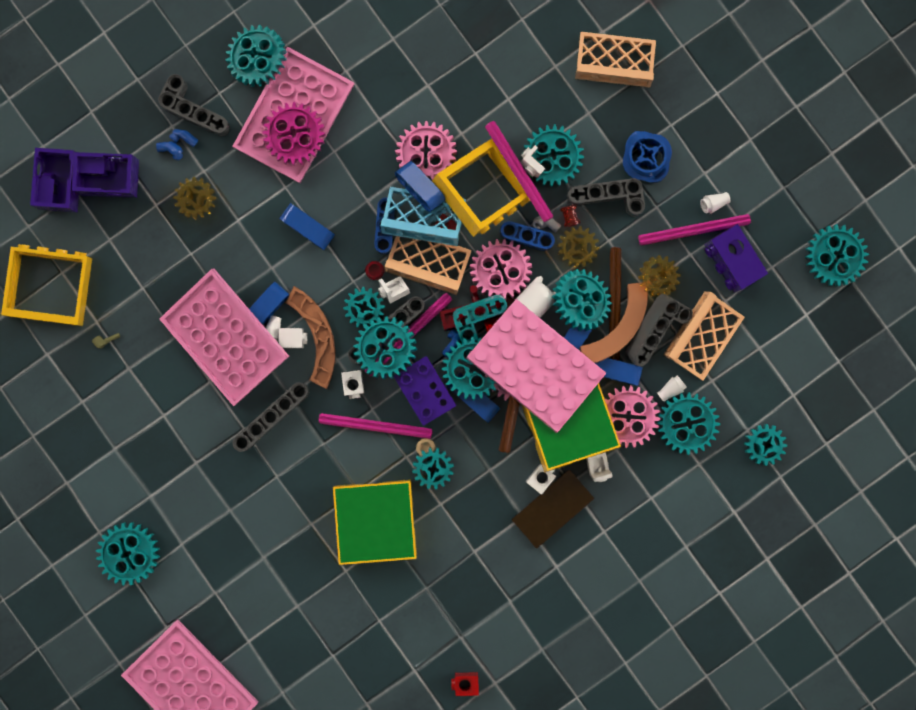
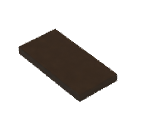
M569 469L552 483L542 495L537 496L511 520L537 549L595 498Z

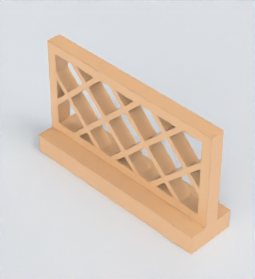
M580 32L575 79L651 87L654 78L653 68L656 40ZM584 38L592 39L595 44L588 49L583 43ZM604 41H611L614 46L607 51L602 43ZM623 43H629L633 49L626 53L620 46ZM642 45L651 46V51L644 55L639 48ZM596 47H599L604 53L599 58H596L591 52ZM615 49L623 55L617 61L610 55ZM634 51L641 57L636 63L629 57ZM587 54L593 60L591 64H581L582 58ZM607 56L613 64L606 67L599 61ZM626 59L631 66L628 69H623L618 63ZM645 61L649 66V71H641L637 65Z
M400 236L395 237L385 264V272L457 295L472 250L460 246L427 241L430 247L420 251L417 242L421 240L411 239V242L402 245ZM414 244L418 253L408 257L404 248ZM443 246L447 249L448 253L439 257L435 248ZM402 250L406 259L402 261L394 260V253ZM432 250L436 259L427 263L422 254ZM457 252L466 254L465 260L457 263L453 254ZM420 256L424 265L420 267L413 266L411 260ZM450 256L454 265L445 269L441 260ZM438 262L442 271L438 273L431 272L429 266ZM456 268L459 273L458 280L449 278L447 272Z
M704 291L693 308L691 320L682 325L663 354L702 381L745 318L718 299L715 294ZM715 302L720 305L722 314L712 315L711 307ZM733 314L737 317V320L733 325L728 326L726 315ZM722 316L724 327L715 328L713 318ZM709 319L711 329L702 331V321ZM724 329L726 337L723 341L717 342L715 331ZM712 332L713 343L704 344L703 334ZM699 335L701 345L691 347L690 339L692 336ZM714 345L715 354L712 357H707L705 347ZM701 348L703 359L694 360L692 350ZM689 351V362L683 363L678 359L682 352ZM704 361L705 369L699 374L695 369L694 363Z

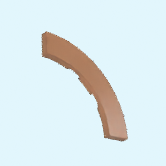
M647 282L627 285L628 297L624 316L609 335L597 342L580 346V352L592 362L598 363L613 356L623 349L634 337L646 312L648 301Z
M294 286L285 303L294 308L305 319L311 329L316 346V359L310 381L327 389L335 365L333 333L320 307L312 298Z

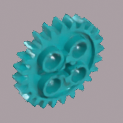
M251 25L250 31L244 28L243 34L237 32L239 37L237 39L232 37L234 44H228L231 51H226V54L230 56L225 60L229 64L227 68L231 71V75L236 77L235 79L238 82L242 81L246 86L249 83L252 87L255 86V83L261 87L262 81L268 85L269 78L276 80L274 74L280 75L281 73L278 69L285 68L281 62L287 61V58L283 56L287 53L285 48H283L285 43L281 41L282 38L279 34L277 35L274 30L270 31L268 26L263 29L261 25H258L257 30ZM251 44V47L246 49L247 45ZM270 45L267 50H264L265 46ZM246 62H249L246 67H243ZM267 63L265 68L261 69V66Z
M554 124L552 130H550L548 125H546L545 131L539 128V134L532 132L534 139L527 138V142L530 145H524L523 147L526 150L528 147L532 149L535 145L542 144L547 148V151L544 153L536 150L532 155L540 164L548 163L551 167L550 171H543L536 178V183L540 179L543 180L542 186L546 182H549L550 187L553 186L554 182H556L558 187H560L561 181L567 184L568 177L573 180L575 178L573 173L579 174L580 171L576 167L583 166L579 162V160L584 159L583 155H579L584 150V148H578L581 141L575 142L577 135L570 136V129L566 133L563 132L564 126L560 130H557L556 124ZM557 141H563L565 143V148L559 149L556 147L555 143ZM567 151L570 152L568 155H558ZM551 152H553L554 155H558L556 156L555 160H553L552 157H548L550 156ZM538 157H548L539 161L536 159ZM566 159L569 162V166L564 168L560 166L559 161Z
M838 224L834 225L833 229L829 225L825 230H818L820 235H813L815 241H808L812 247L805 249L810 252L809 255L805 256L806 259H810L806 266L813 267L809 272H816L814 278L821 277V283H825L828 280V286H832L834 282L836 287H839L841 282L844 286L848 285V280L851 283L855 282L854 276L859 278L861 277L859 271L866 270L862 264L868 263L864 257L868 256L869 253L863 251L868 246L861 245L865 239L858 240L859 232L852 234L853 228L846 231V225L841 226L840 229ZM830 238H833L836 241L835 248L830 246ZM847 247L853 250L852 257L847 255ZM839 251L837 256L840 258L835 260L836 255L834 253ZM821 255L827 257V264H823L820 261ZM833 263L831 271H829L828 268ZM838 264L843 265V274L837 270Z
M578 269L573 272L569 271L566 275L564 274L560 277L561 280L557 281V286L553 288L556 294L552 298L557 300L553 303V306H558L559 308L555 312H561L560 320L565 318V325L572 323V329L578 327L579 331L583 329L589 331L599 327L608 318L607 313L611 312L608 306L612 302L607 301V298L611 297V295L605 293L608 287L603 288L604 281L598 282L599 276L597 275L593 278L591 271L587 274L585 269L580 272Z
M388 316L385 317L384 321L378 317L377 323L371 319V326L364 324L366 330L358 331L362 336L355 337L359 344L353 345L355 349L359 350L354 355L360 357L356 362L358 364L363 363L361 369H367L368 375L374 372L376 379L381 374L383 380H385L386 375L393 379V373L400 376L399 370L401 369L407 372L405 365L412 366L409 359H415L416 357L412 352L417 351V348L412 346L417 342L415 339H410L414 336V333L408 332L409 326L403 327V321L397 324L395 317L390 322ZM381 331H387L385 338H378ZM397 341H403V346L400 349L394 348ZM383 345H384V346H388L389 349H388V350H385V349L383 350V349H382V346H383ZM376 347L375 354L368 355V349ZM392 357V363L384 365L385 358Z
M471 337L470 342H467L466 338H464L462 345L458 341L456 342L457 348L450 346L452 353H445L449 359L442 361L444 364H447V367L442 368V371H447L443 378H449L446 386L452 384L451 392L457 389L458 397L464 393L465 399H467L468 395L472 396V400H475L476 395H479L480 399H482L484 392L486 395H490L489 389L496 391L494 384L497 383L491 378H485L476 371L470 373V369L467 366L458 363L460 359L470 366L473 365L464 358V353L468 350L472 351L481 341V338H479L478 342H475L473 337ZM462 367L465 370V375L460 378L455 376L454 371L456 368ZM480 377L482 385L479 387L473 386L471 383L472 378Z
M688 392L686 398H684V395L680 393L679 400L673 396V403L668 400L666 401L668 408L661 407L664 414H658L662 418V421L657 422V424L662 425L658 432H664L661 439H668L665 444L666 446L673 444L671 450L674 451L678 447L681 454L686 449V454L689 455L692 449L697 454L698 448L705 451V444L711 447L710 439L716 440L713 433H719L715 426H719L720 423L715 422V419L720 416L713 415L716 408H709L712 402L704 403L706 397H702L699 400L696 393L691 398V394ZM692 407L700 409V415L696 418L691 415ZM674 411H678L682 415L679 422H675L672 419ZM686 418L689 421L705 419V422L691 425V429L688 426L672 429L673 425L685 423ZM698 425L705 428L703 436H698L695 432ZM679 430L686 432V439L683 441L676 437Z
M126 522L121 524V528L118 524L114 525V530L111 528L107 530L109 535H102L105 541L98 542L102 548L96 550V552L101 553V556L97 557L96 560L102 561L98 567L105 568L102 574L109 573L108 580L115 577V584L122 580L123 586L126 585L127 581H129L130 585H133L135 580L138 583L142 582L141 576L147 579L149 577L147 572H154L151 566L158 565L154 559L160 558L159 555L155 554L160 548L154 547V544L158 542V540H151L154 534H146L148 528L141 530V524L134 528V522H131L127 527ZM130 536H134L137 539L136 546L130 544ZM113 544L118 545V554L112 551L111 547ZM130 551L131 555L125 556V553ZM138 554L144 556L143 564L137 561ZM120 562H124L126 564V571L120 570Z

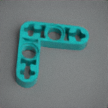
M493 295L454 311L453 320L462 344L464 339L463 333L466 330H471L474 341L478 342L479 338L474 323L505 312L507 302L502 295ZM499 300L501 303L500 308L494 306L496 304L495 301ZM488 303H489L490 308H491V310H492V311H490V312H489L488 306L486 305V304H488ZM479 306L485 308V312L482 315H476L474 312ZM459 314L465 316L466 325L463 326L461 320L458 319ZM470 350L465 352L466 356L470 354Z

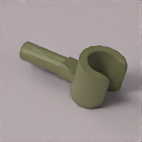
M117 333L104 340L99 335L92 340V343L101 349L110 341L120 338V334Z

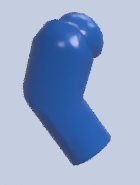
M174 129L172 134L169 135V138L175 143L181 138L194 147L198 142V139L186 130Z
M175 142L156 143L157 152L168 151L173 155V159H182L183 150Z
M452 329L448 334V338L452 340L442 351L445 357H447L445 355L446 352L452 353L450 346L457 348L456 342H460L459 334L455 329Z

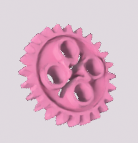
M425 121L424 126H421V123L418 122L417 128L410 125L412 131L409 132L405 129L406 136H399L402 142L396 143L397 147L400 148L395 150V153L400 155L396 160L401 162L399 164V168H401L409 161L420 158L421 163L417 167L428 178L433 180L439 172L451 165L450 162H456V158L452 156L457 154V150L453 149L456 147V142H452L454 140L453 135L448 136V129L443 131V125L436 128L435 122L431 126L428 125L427 121ZM425 136H428L429 152L427 153V168H424ZM415 140L422 141L419 146L412 145ZM434 140L441 141L438 146H432L431 143ZM434 158L441 160L437 165L431 164V161Z
M496 239L495 245L488 241L489 247L482 245L483 251L477 250L476 254L478 257H472V261L476 263L470 264V268L474 270L470 272V275L475 277L472 279L473 284L478 283L476 285L478 290L483 288L482 295L488 292V297L502 295L506 300L507 295H510L513 299L514 292L520 295V288L526 289L524 282L530 283V278L527 277L532 275V271L528 270L532 268V263H527L530 260V256H525L526 250L520 251V244L514 247L513 241L509 245L506 244V239L503 240L502 244ZM507 254L511 256V259L504 261L501 257ZM494 255H497L500 266L504 269L505 277L509 282L508 285L505 284L501 271L498 270V264L493 257ZM486 262L494 264L491 268L484 267ZM512 271H516L519 274L516 278L509 277V273ZM493 279L501 280L499 285L491 284Z
M631 385L629 391L626 390L625 386H622V392L615 388V395L608 393L610 399H605L613 425L617 420H621L624 423V428L621 431H615L620 445L625 442L626 448H628L629 443L636 447L637 441L644 445V438L650 441L649 433L655 435L656 433L652 429L659 428L655 421L661 420V418L655 415L660 410H654L658 403H651L653 396L647 398L648 391H644L641 394L640 387L634 391ZM618 401L625 403V409L622 412H618L615 408ZM638 402L643 403L645 406L642 413H637L634 409ZM628 411H631V415L646 416V419H631L628 422L626 418L612 417V414L626 415ZM638 421L643 424V430L639 433L633 430V424Z

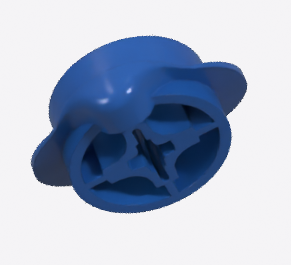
M644 131L633 132L625 145V154L623 156L625 172L634 179L651 183L661 182L668 174L672 156V148L669 141L659 134ZM645 144L652 145L654 147L649 148ZM637 148L639 157L634 162L632 152ZM661 152L663 162L658 167L655 157ZM646 166V167H648L650 170H645V169H642V168H640V167Z

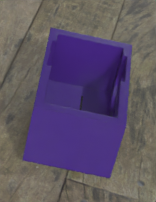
M35 148L30 206L39 210L78 213L79 195L72 191L74 150ZM38 162H39V164H40V173H39V176L37 175V165H38Z
M74 152L72 191L80 196L137 198L139 160L132 154Z
M738 224L704 244L707 256L713 258L716 263L714 265L715 269L720 275L723 274L726 279L724 281L726 287L734 293L768 274ZM738 240L742 242V244H743V246H744V249H742V247H741V245L739 244ZM729 244L735 247L736 254L730 253Z
M427 356L415 362L412 366L407 367V372L402 370L400 371V376L394 375L395 380L423 426L456 407L455 402Z

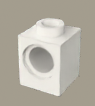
M279 328V345L282 348H304V344H307V333H304V329Z
M362 371L341 373L344 396L349 395V399L361 398L360 394L365 393ZM353 379L357 380L359 384L358 388L354 391L348 387L349 381Z
M539 464L526 480V483L542 495L556 476L552 474L555 470L545 472L547 480L540 483L537 481V475L540 472H544L542 465Z

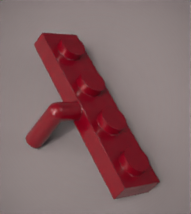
M472 285L470 287V295L474 303L480 301L477 287ZM507 295V309L515 301V296L512 299L510 295ZM499 300L495 301L496 304L494 306L500 308L501 303ZM489 303L486 304L488 306L489 312L492 311ZM463 306L440 311L444 331L456 329L453 313L456 309ZM479 306L474 312L476 315H482L485 312V308ZM504 312L501 313V314H499V315H496V316L490 317V318H488V319H485V320H489V319H493V318L500 317V316H502V315L504 314ZM459 314L458 319L461 320L463 326L466 325L465 316Z

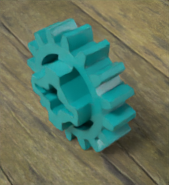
M362 287L361 292L354 289V295L348 294L350 300H344L348 304V306L343 307L344 310L348 311L345 317H351V324L356 321V327L358 328L361 324H363V327L364 324L371 325L370 320L377 321L379 315L384 316L381 309H384L385 305H380L383 298L378 299L379 292L373 294L372 288L366 291L365 287ZM365 295L362 300H355L357 297ZM372 298L376 301L377 308L372 307ZM365 303H367V306L373 311L365 310L364 313H362V309L359 308V306L357 305H364ZM352 307L358 312L357 318L352 313ZM374 315L371 319L364 320L366 316Z
M764 424L763 428L761 425H756L757 430L750 429L752 435H746L745 437L749 439V442L744 443V445L749 447V449L745 450V453H751L749 459L753 460L756 458L755 463L760 464L762 461L764 466L768 465V461L774 465V459L781 461L782 459L779 455L786 454L782 449L787 447V444H783L786 437L780 436L782 430L775 431L776 426L774 425L769 429L768 424ZM766 432L763 437H756L760 433ZM774 438H776L778 446L775 444ZM763 441L767 442V444L769 445L768 448H765V446L762 445ZM754 444L756 445L757 452L754 450ZM774 452L772 456L765 458L768 453Z
M429 447L427 453L421 450L422 456H415L418 462L412 463L416 467L412 472L418 474L414 477L415 480L421 479L420 486L426 483L427 489H430L431 485H434V488L437 489L438 484L444 487L443 481L450 482L448 475H453L454 473L450 470V468L454 467V464L448 463L451 457H445V450L439 453L438 447L435 451H432L431 447ZM432 456L430 460L423 461L425 458ZM439 457L445 462L446 467L439 464ZM435 461L437 470L435 469L431 474L428 467H432ZM420 469L427 473V479L422 476ZM443 475L441 478L434 480L435 477Z

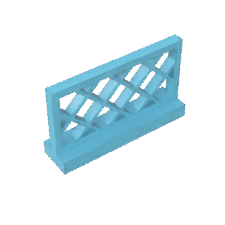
M390 187L384 217L381 221L382 234L458 246L462 222L459 218L457 220V215L451 212L447 203L443 202L441 207L422 217L418 210L423 206L420 204L414 207L410 201L414 197L406 189ZM393 193L402 194L404 200L396 204L392 199ZM407 202L412 210L403 214L399 207ZM395 209L401 216L396 220L388 219L389 213ZM446 209L450 216L441 221L437 213ZM416 213L420 220L410 223L407 217ZM434 216L439 222L435 226H428L425 221ZM453 219L457 224L456 230L447 229L444 224Z

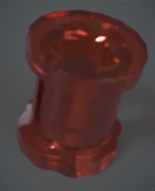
M577 205L560 209V212H563L565 228L581 224L576 213Z

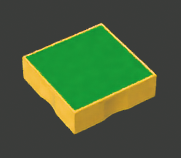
M599 383L558 433L554 432L521 404L528 426L534 435L535 447L544 473L621 447Z
M411 480L388 481L376 484L337 485L333 487L339 565L417 558Z

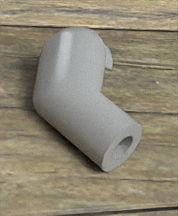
M540 216L536 217L532 224L536 229L549 227L555 233L562 226L553 218L544 222Z

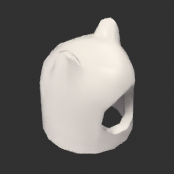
M542 276L536 277L516 298L539 318L556 301V299L552 298L556 292H552L542 283Z

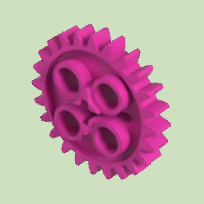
M293 102L292 107L285 103V109L278 106V113L273 110L271 111L274 115L273 118L266 117L270 123L263 124L268 129L262 132L263 135L268 136L263 141L264 143H270L266 146V149L272 150L271 156L277 155L278 161L284 158L286 165L289 160H291L293 166H295L296 160L303 165L304 158L310 162L309 156L316 157L314 151H321L318 144L325 143L320 139V137L326 136L324 132L320 131L325 128L324 125H318L322 121L321 117L315 118L317 112L310 113L311 107L308 106L304 109L303 103L300 104L299 108L295 102ZM304 118L306 123L303 126H297L296 122L298 119ZM286 123L287 128L284 131H279V124ZM307 129H311L310 132H302ZM293 130L297 132L294 138L291 136ZM303 137H310V143L302 145L301 139ZM286 141L292 143L288 150L282 148L283 143Z

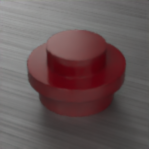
M371 261L367 264L365 273L369 279L378 280L384 275V267L378 261Z

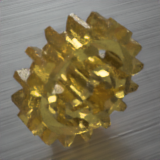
M193 177L191 182L186 178V184L180 182L181 188L175 189L178 195L173 196V199L178 202L174 205L181 207L179 209L181 214L186 211L185 216L187 218L191 214L194 219H197V215L204 218V212L206 211L210 214L211 212L208 208L215 207L211 203L213 200H216V197L211 195L215 190L209 189L211 184L208 182L204 184V179L202 178L199 182L196 177ZM194 186H200L204 188V190L201 189L198 191ZM194 194L198 196L196 203L192 200ZM186 206H193L195 210H189Z
M573 226L571 227V232L567 230L564 232L566 237L561 236L559 238L563 243L557 245V247L562 248L558 254L564 255L562 261L567 259L569 261L568 266L575 263V268H578L581 263L585 267L586 261L591 264L593 262L591 257H597L594 251H598L600 248L595 246L599 240L593 239L595 233L589 234V228L582 231V226H579L578 230H575ZM574 235H583V236H585V237H584V238H577V237L574 236ZM567 240H568V242H569V244H570V250H569V251H566V242H567ZM589 242L591 244L590 253H588L587 244ZM575 243L577 245L580 243L582 244L581 250L578 249L576 251L574 249L576 246ZM576 255L580 256L583 259H574L572 257Z
M658 255L656 259L651 257L649 262L645 261L643 263L644 267L639 269L643 275H640L638 279H643L640 286H646L645 292L651 291V296L656 294L659 296L661 294L670 295V291L676 290L674 285L680 284L676 279L681 274L676 273L679 267H673L674 260L668 262L667 256L662 259L661 255ZM659 264L656 269L651 268L653 265ZM663 284H668L666 288L660 289Z

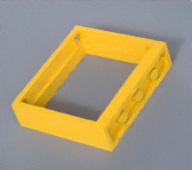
M492 138L439 172L432 180L445 196L447 204L473 237L479 233L485 234L491 229L490 225L494 224L496 226L503 221L504 215L510 216L518 210L517 206L521 205L523 207L530 202L529 197ZM488 154L519 196L480 222L448 179Z
M18 244V247H11L1 315L83 326L92 258L87 257V253L75 251V255L67 254L68 251L56 249V252H49V248L37 247V250L30 249L29 245ZM22 255L82 263L75 317L14 309Z

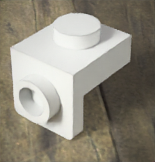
M535 145L532 149L528 147L521 155L523 159L520 163L525 167V171L530 176L538 178L545 168L532 157L538 148Z
M401 276L387 283L383 279L378 280L380 288H378L382 298L386 297L389 303L410 294L409 288Z
M606 453L586 458L589 475L594 482H604L608 478L613 477L612 472L609 470Z

